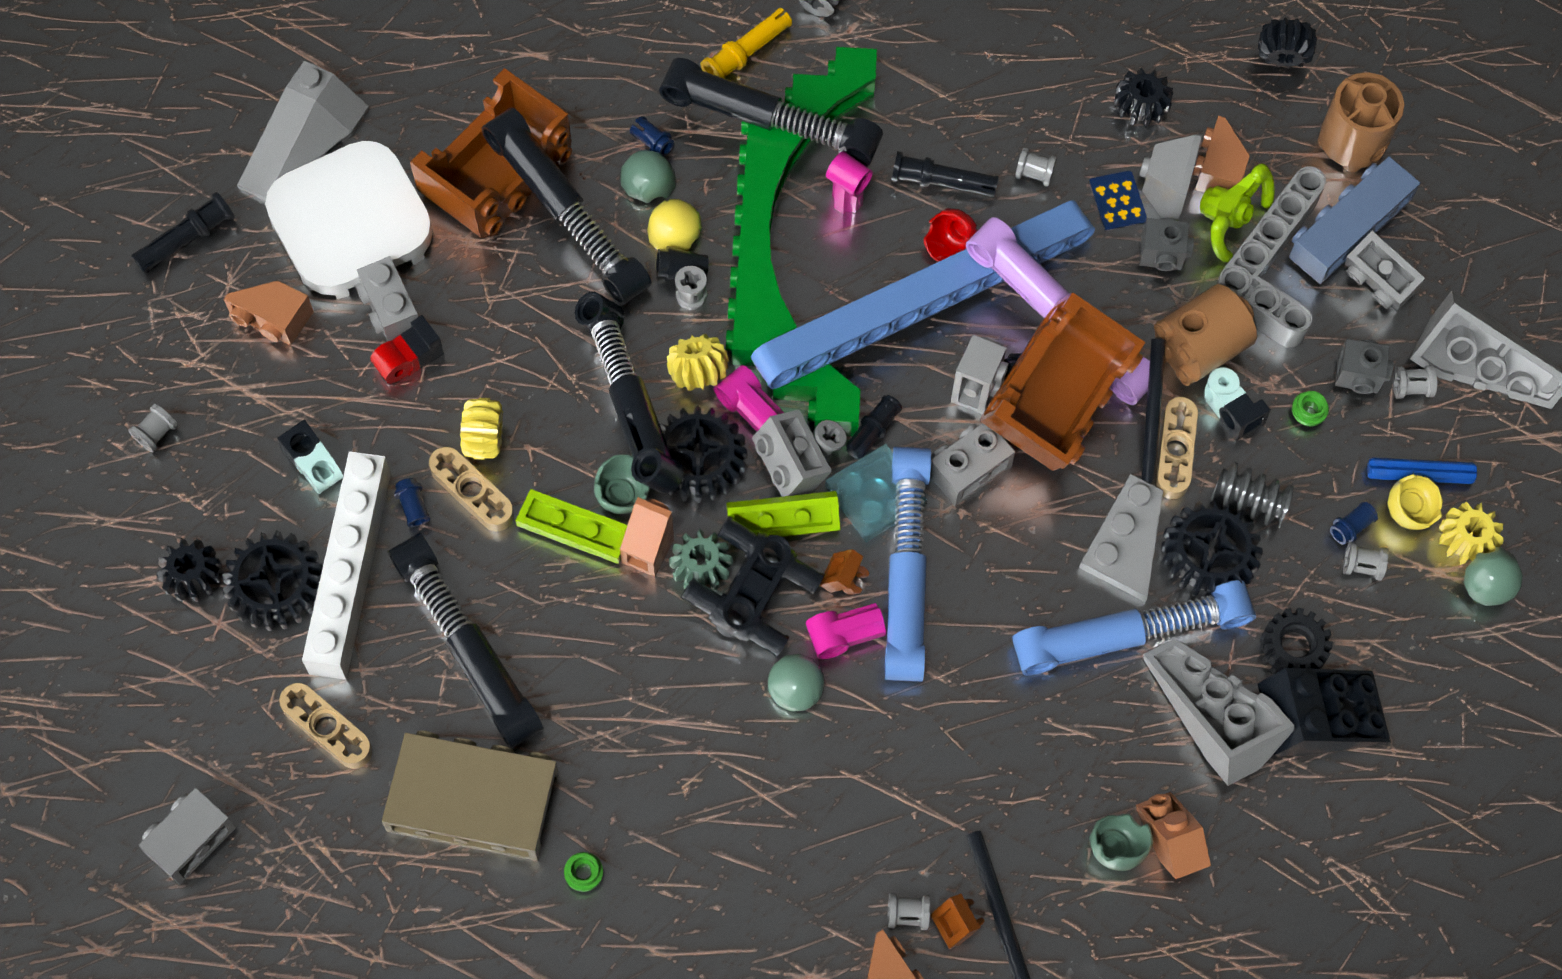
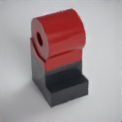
M423 315L410 322L411 328L392 341L381 344L372 353L370 361L387 383H396L444 355L440 337Z

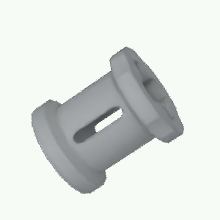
M1023 147L1015 177L1019 179L1022 176L1043 181L1044 186H1049L1057 156L1052 155L1048 158L1030 153L1029 148Z
M685 266L675 276L676 300L682 308L697 310L704 305L707 299V278L704 271L699 267Z
M1403 366L1395 367L1392 384L1396 399L1414 394H1425L1427 398L1434 397L1437 391L1435 367L1425 366L1424 369L1405 370Z
M156 404L150 407L151 412L137 427L132 426L128 430L130 435L141 446L152 453L157 449L156 443L170 429L175 430L178 427V423L173 417Z
M825 420L817 425L814 438L827 463L832 460V453L844 446L846 433L838 423ZM835 434V438L833 440H829Z
M1350 541L1344 555L1343 573L1350 575L1352 572L1372 575L1375 580L1381 581L1387 569L1388 549L1381 547L1379 550L1357 547L1356 542Z
M889 893L888 928L894 929L896 925L920 926L921 930H928L930 918L929 895H923L921 898L897 897L896 893Z

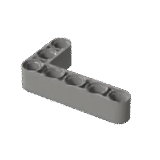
M1306 166L1297 171L1222 270L1217 284L1224 286H1236L1239 290H1230L1244 297L1249 302L1254 312L1253 321L1256 329L1285 347H1296L1303 342L1312 323V314L1305 305L1262 278L1318 204L1326 185V176L1319 168L1314 166ZM1284 211L1292 212L1294 215H1289ZM1265 235H1270L1274 237L1276 240H1271L1267 238ZM1246 260H1252L1256 262L1257 265H1252L1248 263ZM1257 303L1264 304L1269 309L1260 308ZM1287 322H1292L1296 324L1299 328H1292L1287 324Z

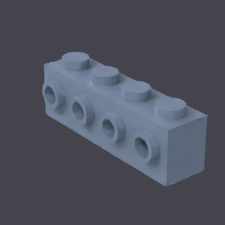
M1388 156L1379 166L1373 163L1361 177L1362 181L1358 185L1350 184L1338 197L1339 202L1333 207L1330 205L1325 206L1316 216L1315 224L1310 228L1307 226L1302 227L1293 237L1291 242L1294 246L1289 258L1319 284L1324 282L1346 261L1348 254L1371 231L1377 233L1412 201L1421 182L1391 157Z

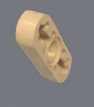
M1177 397L1170 400L1165 408L1162 419L1155 485L1163 490V497L1170 500L1183 497L1191 483L1198 409L1193 401L1185 397ZM1177 410H1182L1185 416L1181 430H1175L1177 426V415L1175 413ZM1174 440L1180 441L1186 446L1187 452L1181 456L1173 455L1168 451L1167 444ZM1172 466L1178 467L1176 480L1179 483L1177 487H1171L1168 480Z
M441 447L431 454L429 467L433 478L490 531L500 532L506 530L512 524L514 512L510 500L457 450L451 447ZM441 461L446 463L452 461L453 468L459 475L456 480L447 468L441 470L439 464ZM470 481L478 482L482 486L481 492L474 497L464 496L461 493V489L465 483ZM487 498L489 504L494 509L500 510L503 507L504 516L502 518L496 515L490 518V510L484 504Z
M294 683L282 691L279 702L285 715L347 768L357 769L369 762L372 756V746L367 736L310 687L302 683ZM305 695L304 701L313 711L309 717L299 706L292 709L293 705L290 700L294 696L300 699ZM323 717H332L337 723L335 730L328 735L318 734L315 730L316 723ZM344 735L345 739L354 746L361 742L359 745L362 751L361 754L357 756L352 753L347 757L348 751L344 744L339 741L340 738Z

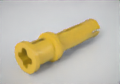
M778 8L737 41L724 43L722 50L712 58H704L700 63L701 69L704 72L725 78L736 69H743L746 66L747 58L792 26L791 17L787 12L784 13V9Z

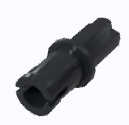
M884 395L869 416H863L860 421L861 426L846 444V451L849 455L856 459H861L878 438H884L886 428L897 414L902 411V405L896 398Z

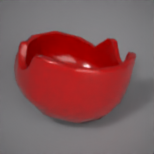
M946 208L929 220L931 226L923 239L924 245L930 257L939 262L965 250L966 242L978 231L977 224L964 211Z

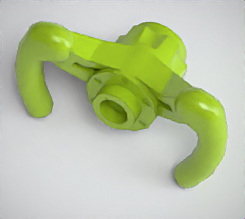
M1266 164L1256 165L1250 174L1231 189L1220 186L1210 187L1202 196L1200 211L1205 217L1213 220L1211 225L1212 249L1216 257L1223 262L1228 263L1233 257V253L1225 245V233L1228 227L1241 228L1251 220L1254 207L1251 204L1250 198L1260 187V184L1262 189V207L1270 208L1274 203V179L1271 170Z

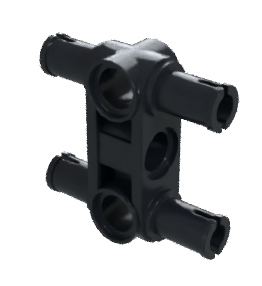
M729 516L722 525L717 537L724 539L745 552L744 557L746 559L727 592L720 595L693 577L680 598L685 599L709 614L708 619L723 636L736 637L740 641L744 640L746 642L750 639L777 657L785 647L789 636L763 622L760 615L780 579L782 580L785 577L812 595L820 585L824 574L797 559L795 550L791 549L784 537L769 535L764 531L755 533ZM764 548L772 549L778 557L777 563L770 562L765 558ZM728 610H735L740 613L742 625L733 624L729 620Z

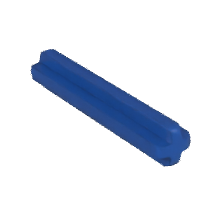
M1372 457L1367 463V476L1370 479L1400 480L1414 474L1428 477L1433 482L1473 484L1477 478V466L1473 462Z

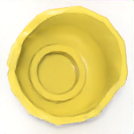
M680 199L664 200L650 215L647 229L649 242L657 251L658 249H666L667 246L689 251L693 242L700 236V230L702 229L701 216L690 203Z
M1412 474L1397 481L1390 489L1387 505L1391 517L1399 526L1409 530H1422L1429 528L1442 517L1443 499L1439 487L1428 477Z

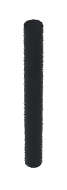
M1157 338L1151 339L1141 477L1142 480L1149 484H1156L1166 345L1165 339Z
M981 831L972 832L967 835V839L1014 979H1031Z

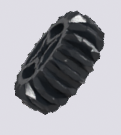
M698 405L694 409V414L689 415L682 408L679 419L669 414L667 417L668 425L660 424L671 456L678 460L682 467L689 469L693 474L689 475L683 472L679 486L669 494L673 495L680 490L681 499L684 502L689 498L690 494H693L698 503L702 501V495L708 494L709 498L714 501L717 498L716 490H720L727 495L730 491L728 483L735 485L739 483L740 476L738 473L745 472L746 463L743 460L748 457V450L743 447L745 445V436L738 434L739 426L737 423L728 424L726 413L715 418L713 407L708 410L707 414H701V408ZM691 434L690 438L686 441L677 442L681 438ZM704 434L713 436L719 441H710ZM698 443L700 444V452H702L700 465L696 464V457L694 456V452H697ZM720 463H723L717 470L705 475L709 468L720 466Z
M1215 500L1210 502L1208 509L1200 501L1195 504L1193 510L1186 506L1180 513L1181 517L1173 516L1170 521L1171 527L1166 528L1163 537L1166 541H1163L1161 544V552L1166 553L1162 560L1163 565L1173 566L1169 571L1170 578L1179 576L1182 578L1179 583L1180 589L1185 588L1188 584L1193 586V597L1197 596L1200 590H1205L1206 596L1212 595L1211 593L1215 592L1216 586L1230 581L1239 580L1241 583L1244 581L1248 585L1254 578L1253 573L1258 572L1261 564L1257 559L1261 558L1263 548L1256 546L1261 540L1260 534L1251 533L1254 528V521L1242 522L1244 517L1243 511L1238 512L1236 515L1230 513V503L1225 505L1223 510L1218 509ZM1199 528H1213V530L1206 533L1199 531L1191 532ZM1225 534H1227V535L1234 541V543H1235L1236 545L1231 544V543L1226 539V535H1225ZM1215 539V551L1212 554L1210 561H1208V549L1211 546L1213 540ZM1187 554L1196 559L1198 567L1188 558ZM1215 567L1233 568L1221 573L1210 572Z
M277 530L272 539H268L266 534L261 532L260 541L255 544L253 540L246 539L248 548L245 551L235 548L234 554L237 560H226V567L230 572L222 574V580L227 585L222 591L225 598L230 599L227 604L231 611H238L237 616L239 620L245 622L250 619L251 626L256 629L264 622L265 628L269 631L273 630L275 622H279L282 629L287 630V620L294 618L295 622L301 624L302 617L300 613L302 611L310 614L313 613L314 608L310 601L315 602L323 565L318 563V553L314 550L309 551V543L305 540L298 542L294 534L290 533L283 540L281 532ZM275 558L289 559L299 565L292 566L291 563L281 565L275 561ZM261 564L256 572L250 574L256 566ZM272 569L278 580L275 583L276 592H274L270 579L273 578ZM297 588V590L289 598L286 599L287 594L292 589ZM256 595L257 598L268 597L272 599L273 604H261L248 597Z

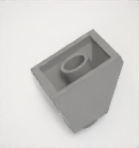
M1191 135L1155 144L1152 156H1144L1139 174L1140 177L1145 178L1142 192L1161 219L1174 218L1179 220L1202 136Z

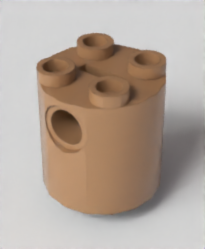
M1370 72L1356 73L1344 79L1336 89L1318 136V143L1328 157L1350 172H1357L1361 168L1377 163L1385 154L1402 118L1405 104L1401 91L1395 83L1386 77Z
M1221 284L1213 285L1154 324L1155 337L1166 340L1164 363L1168 362L1176 371L1179 380L1186 386L1199 381L1254 345L1257 339V331L1253 321L1254 312L1249 302L1244 297L1234 293L1227 286Z

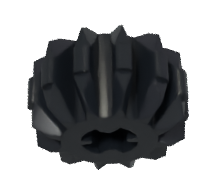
M1285 17L1284 20H1271L1270 23L1263 25L1258 41L1259 57L1263 58L1267 64H1275L1277 68L1281 66L1289 69L1291 66L1303 67L1304 63L1312 61L1317 46L1316 30L1311 28L1310 23H1301L1298 18L1288 20Z
M1142 67L1137 71V74L1128 71L1124 76V80H1120L1115 90L1114 104L1115 107L1120 108V118L1130 117L1131 126L1137 121H1142L1145 128L1150 125L1151 121L1159 124L1163 120V116L1170 112L1172 106L1173 88L1167 86V77L1157 78L1156 69L1150 74H1146Z
M181 538L179 548L175 549L167 545L166 550L169 557H158V564L162 569L157 571L156 576L159 582L163 583L162 588L167 595L175 593L176 599L181 602L190 595L191 599L198 603L200 592L204 591L205 594L212 595L213 590L209 584L221 583V577L217 571L222 569V563L219 558H215L216 551L212 546L204 547L203 542L197 538L189 546L186 539Z

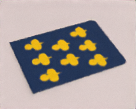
M1131 171L1090 178V186L1105 231L1145 223L1147 215Z

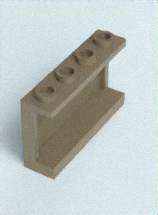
M417 731L416 735L404 734L382 817V823L387 832L538 861L541 850L540 836L553 782L554 779H557L559 772L556 761H551L552 758L538 752H531L529 756L514 754L513 749L502 745H492L491 749L478 747L474 741L465 738H454V742L441 740L437 734L428 731Z

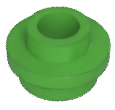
M1316 391L1300 393L1292 403L1294 418L1305 426L1321 424L1329 412L1325 397ZM1304 407L1313 408L1315 414L1306 412Z
M588 852L577 853L571 856L565 864V880L576 891H591L602 881V863L594 854ZM582 867H588L591 870V875L586 879H581L577 876V871Z

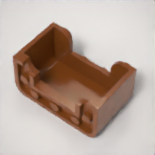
M505 68L493 79V83L498 86L493 99L487 96L483 100L484 111L443 152L435 148L431 152V157L421 150L410 161L418 192L480 238L497 234L503 225V221L512 212L519 211L525 204L527 197L532 193L505 157L498 155L487 143L481 129L483 125L508 108L513 107L523 116L530 128L531 135L556 166L565 164L572 154L568 113Z
M1072 292L1059 300L1047 313L985 409L980 422L1052 471L1059 468L1064 469L1069 463L1074 465L1085 450V446L1081 443L1094 424L1091 416L1097 407L1102 409L1112 396L1113 390L1110 389V386L1115 378L1121 379L1126 372L1131 374L1137 368L1143 358V355L1139 352L1146 342Z

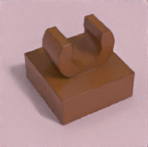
M853 549L833 553L819 586L830 593L843 590L849 595L860 594L862 589L854 584L853 579L855 575L861 579L868 577L870 574L864 566H860L864 556Z
M961 893L950 897L930 914L949 949L961 945L978 931L985 922L983 917L978 919L974 917L970 909L974 904L973 899H964Z

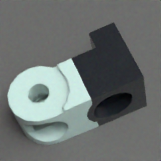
M1220 367L1210 373L1204 389V398L1235 441L1265 425L1271 409L1263 399L1253 403L1242 387L1239 386L1238 375L1229 368Z
M305 419L277 438L283 453L292 461L301 474L303 473L318 494H321L343 478L338 465Z

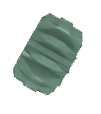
M699 529L695 539L685 533L682 536L683 544L674 543L672 552L675 556L669 558V566L675 569L673 579L676 582L684 580L683 585L685 589L694 577L698 582L703 585L709 584L711 588L717 591L719 588L718 579L727 580L730 576V571L727 568L733 565L732 556L727 554L729 545L726 542L718 543V537L715 532L708 538H704L703 531ZM697 559H705V565H697Z

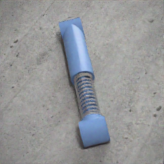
M896 446L893 448L892 483L897 485V496L895 497L897 500L895 503L897 506L895 518L897 520L895 521L896 527L894 529L896 532L894 535L896 538L894 550L896 552L889 557L885 680L923 682L924 614L927 558L922 554L923 551L920 550L923 547L920 543L923 541V538L920 536L924 534L921 531L924 528L921 524L924 522L921 518L924 516V513L921 511L925 509L922 506L925 502L922 498L925 496L923 494L925 486L929 485L931 448Z
M1239 580L1216 586L1215 592L1211 593L1212 595L1201 597L1200 600L1196 598L1194 601H1183L1181 604L1177 602L1175 606L1172 604L1168 607L1164 605L1162 609L1157 607L1156 610L1150 609L1149 612L1144 610L1143 613L1134 608L1052 628L1045 626L1031 627L1013 635L1012 641L1022 674L1032 676L1050 671L1060 664L1145 644L1146 638L1148 640L1151 638V635L1156 638L1157 634L1162 637L1164 632L1169 635L1170 631L1175 634L1177 629L1179 632H1182L1183 628L1188 631L1189 626L1194 629L1195 625L1200 628L1202 623L1205 626L1216 623L1223 630L1235 629L1254 621L1256 614L1245 582L1242 581L1241 583Z

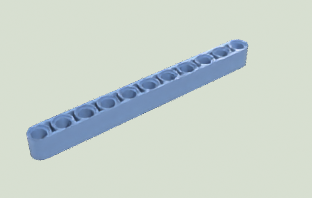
M1071 200L1012 227L1011 230L1015 234L1016 242L1041 264L1087 241L1094 234L1095 227L1076 201ZM967 249L762 344L752 353L751 360L771 389H777L991 288L1004 280L992 268H986L978 264L969 255Z

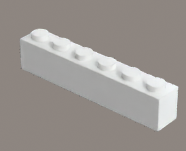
M357 452L348 453L302 657L309 675L347 680L391 478V471L385 456Z

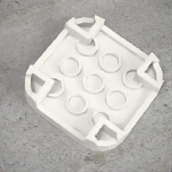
M360 141L352 143L294 169L274 181L266 196L265 205L272 227L284 245L303 284L310 292L315 291L323 295H335L336 299L350 296L348 289L361 283L357 269L388 256L391 257L395 267L409 260L412 261L413 265H416L425 258L424 253L431 243L432 235H434L427 209L399 160L388 147L378 142Z

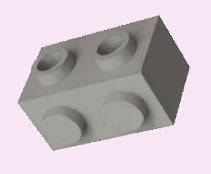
M1373 231L1346 258L1345 265L1349 267L1346 270L1347 274L1360 285L1364 282L1375 291L1372 294L1373 297L1386 309L1392 306L1398 311L1422 287L1425 281L1424 276Z
M388 256L357 269L361 283L356 284L355 287L363 305L369 303L373 310L372 313L368 314L377 334L383 332L386 340L392 341L411 328L410 322L418 318V314L391 257Z
M972 335L956 370L951 402L983 414L991 398L994 397L1005 380L1004 377L1009 367V363L1004 362L1007 348L1001 346L999 342L992 338H981Z
M799 409L770 416L752 437L756 451L765 463L772 482L782 497L813 493L832 472Z
M983 423L978 427L974 424L961 433L957 442L951 446L945 444L931 455L930 478L951 503L957 506L1012 467L1015 451L1002 436Z
M196 787L189 794L181 795L172 805V812L161 823L156 822L152 824L144 833L143 841L138 845L178 885H181L236 828L229 817Z

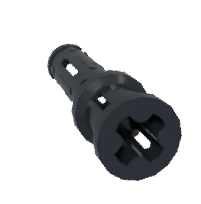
M897 151L891 182L904 180L918 183L921 188L929 187V184L994 198L999 176L934 164V160H931L930 157L922 160L903 156V152Z
M218 192L213 193L212 199L198 209L194 210L191 208L185 215L186 218L179 224L131 255L144 274L198 236L201 238L210 235V230L226 219L232 220L235 218L232 210Z

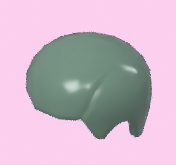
M650 150L638 151L626 160L620 170L621 186L628 196L645 203H650L657 197L668 198L676 185L675 171L672 165L659 152Z
M629 454L614 455L604 461L595 477L594 494L598 503L603 509L615 514L632 513L637 498L646 500L649 494L650 487L636 481L632 476L631 466L633 457Z
M1496 547L1494 552L1478 553L1476 555V559L1466 568L1463 583L1468 595L1474 601L1484 606H1496L1515 598L1522 587L1523 574L1514 555L1501 547Z
M802 654L785 655L771 668L768 675V692L778 706L790 712L806 711L816 704L822 696L825 684L824 674L821 667L812 658Z
M1131 814L1107 815L1095 823L1089 837L1090 846L1095 858L1103 866L1117 871H1129L1140 865L1148 856L1154 843L1150 826L1148 824L1139 825L1133 820Z

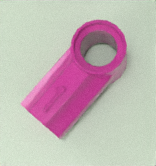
M844 151L840 152L833 159L827 169L826 178L833 182L832 197L834 199V208L842 214L846 212L856 213L863 205L864 189L869 184L873 171Z
M740 365L713 388L719 401L729 411H737L756 432L770 416L784 413L762 390L755 374L744 365Z
M876 603L837 614L836 611L822 612L809 618L805 623L817 658L821 660L839 656L845 653L850 646L886 636L884 619Z

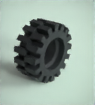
M1291 608L1285 609L1282 615L1278 612L1269 621L1259 641L1262 642L1259 647V653L1265 655L1262 659L1264 665L1266 666L1270 663L1272 665L1270 672L1273 674L1284 668L1321 669L1331 654L1329 652L1333 646V641H1329L1332 636L1330 629L1325 631L1323 629L1326 622L1323 619L1316 622L1314 620L1316 613L1310 611L1308 616L1303 615L1304 608H1297L1295 613H1292ZM1291 632L1301 634L1309 643V653L1302 657H1294L1288 654L1282 646V637Z

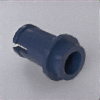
M645 116L637 118L635 122L643 127L644 131L632 124L630 134L648 146L650 151L659 152L664 157L668 155L674 146L671 134L667 131L662 132L649 122Z
M407 478L395 484L394 496L396 499H400L408 527H418L429 522L430 516L427 513L420 493L423 489L422 484L417 483L415 478Z
M1362 502L1345 517H1338L1333 520L1330 533L1339 544L1344 545L1350 541L1354 542L1357 538L1356 535L1378 520V514L1371 504Z

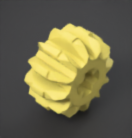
M703 334L700 337L692 335L687 340L679 339L678 345L669 348L667 368L677 387H687L688 391L700 387L704 390L705 386H716L718 380L726 377L729 359L727 351L724 350V345L720 344L718 337L709 338L707 334Z
M490 398L469 399L464 404L460 446L465 457H472L477 460L494 459L500 453L504 421L502 405L499 401L490 400Z
M1467 501L1462 503L1458 509L1451 508L1445 515L1446 519L1442 520L1439 525V531L1443 533L1439 538V544L1450 546L1446 552L1447 557L1453 556L1456 553L1459 555L1461 565L1465 564L1468 559L1471 561L1476 559L1478 553L1494 552L1496 547H1500L1504 541V537L1500 535L1503 530V523L1492 521L1496 516V511L1486 514L1483 512L1482 503L1477 504L1472 509Z

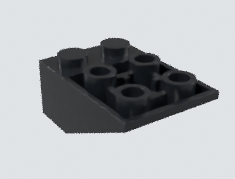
M1284 668L1257 683L1259 693H1263L1271 698L1294 724V731L1276 750L1274 756H1308L1391 743L1373 671Z

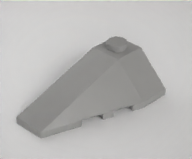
M303 61L287 84L237 184L238 188L266 201L268 190L278 178L327 155L326 152L338 142L344 143L348 140L369 112V106L336 75L307 61Z
M1453 290L1429 319L1410 355V360L1423 368L1425 366H1434L1437 377L1443 380L1463 382L1473 385V388L1484 391L1488 389L1508 395L1509 398L1552 409L1562 397V370L1485 311Z
M1173 639L1143 654V660L1205 759L1227 786L1260 770L1294 731V724L1271 698L1263 693L1257 695L1242 686V680L1236 676L1231 675L1228 677L1211 666L1210 660L1180 641Z

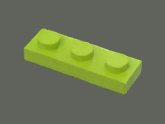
M530 489L515 520L518 527L616 564L620 563V547L627 528L626 524Z
M836 491L726 503L727 517L731 516L732 519L755 533L764 531L769 535L784 537L840 530L839 504Z

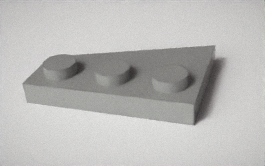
M1130 474L1081 561L1079 568L1146 602L1163 490Z

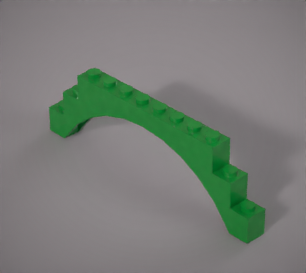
M836 47L835 60H828V76L793 74L792 87L785 88V103L783 106L789 104V108L795 106V110L801 108V112L807 110V114L813 113L812 116L818 113V118L824 115V120L830 118V122L873 98L876 80L877 49ZM742 121L741 135H747V144H740L739 165H745V174H738L737 195H743L742 205L735 206V226H741L740 236L733 235L732 257H739L738 267L731 266L730 288H736V298H729L728 319L734 320L733 330L726 331L725 350L732 352V365L755 366L751 360V355L758 347L797 328L780 295L771 262L770 233L775 206L787 177L813 141H811L810 137L805 139L804 135L799 137L798 133L793 135V132L782 131L781 127L776 129L774 126L770 131ZM830 364L780 388L773 389V400L809 402L808 421L815 422V429L821 421L831 420L838 423L844 429L846 437H852L858 430L861 389L846 379Z

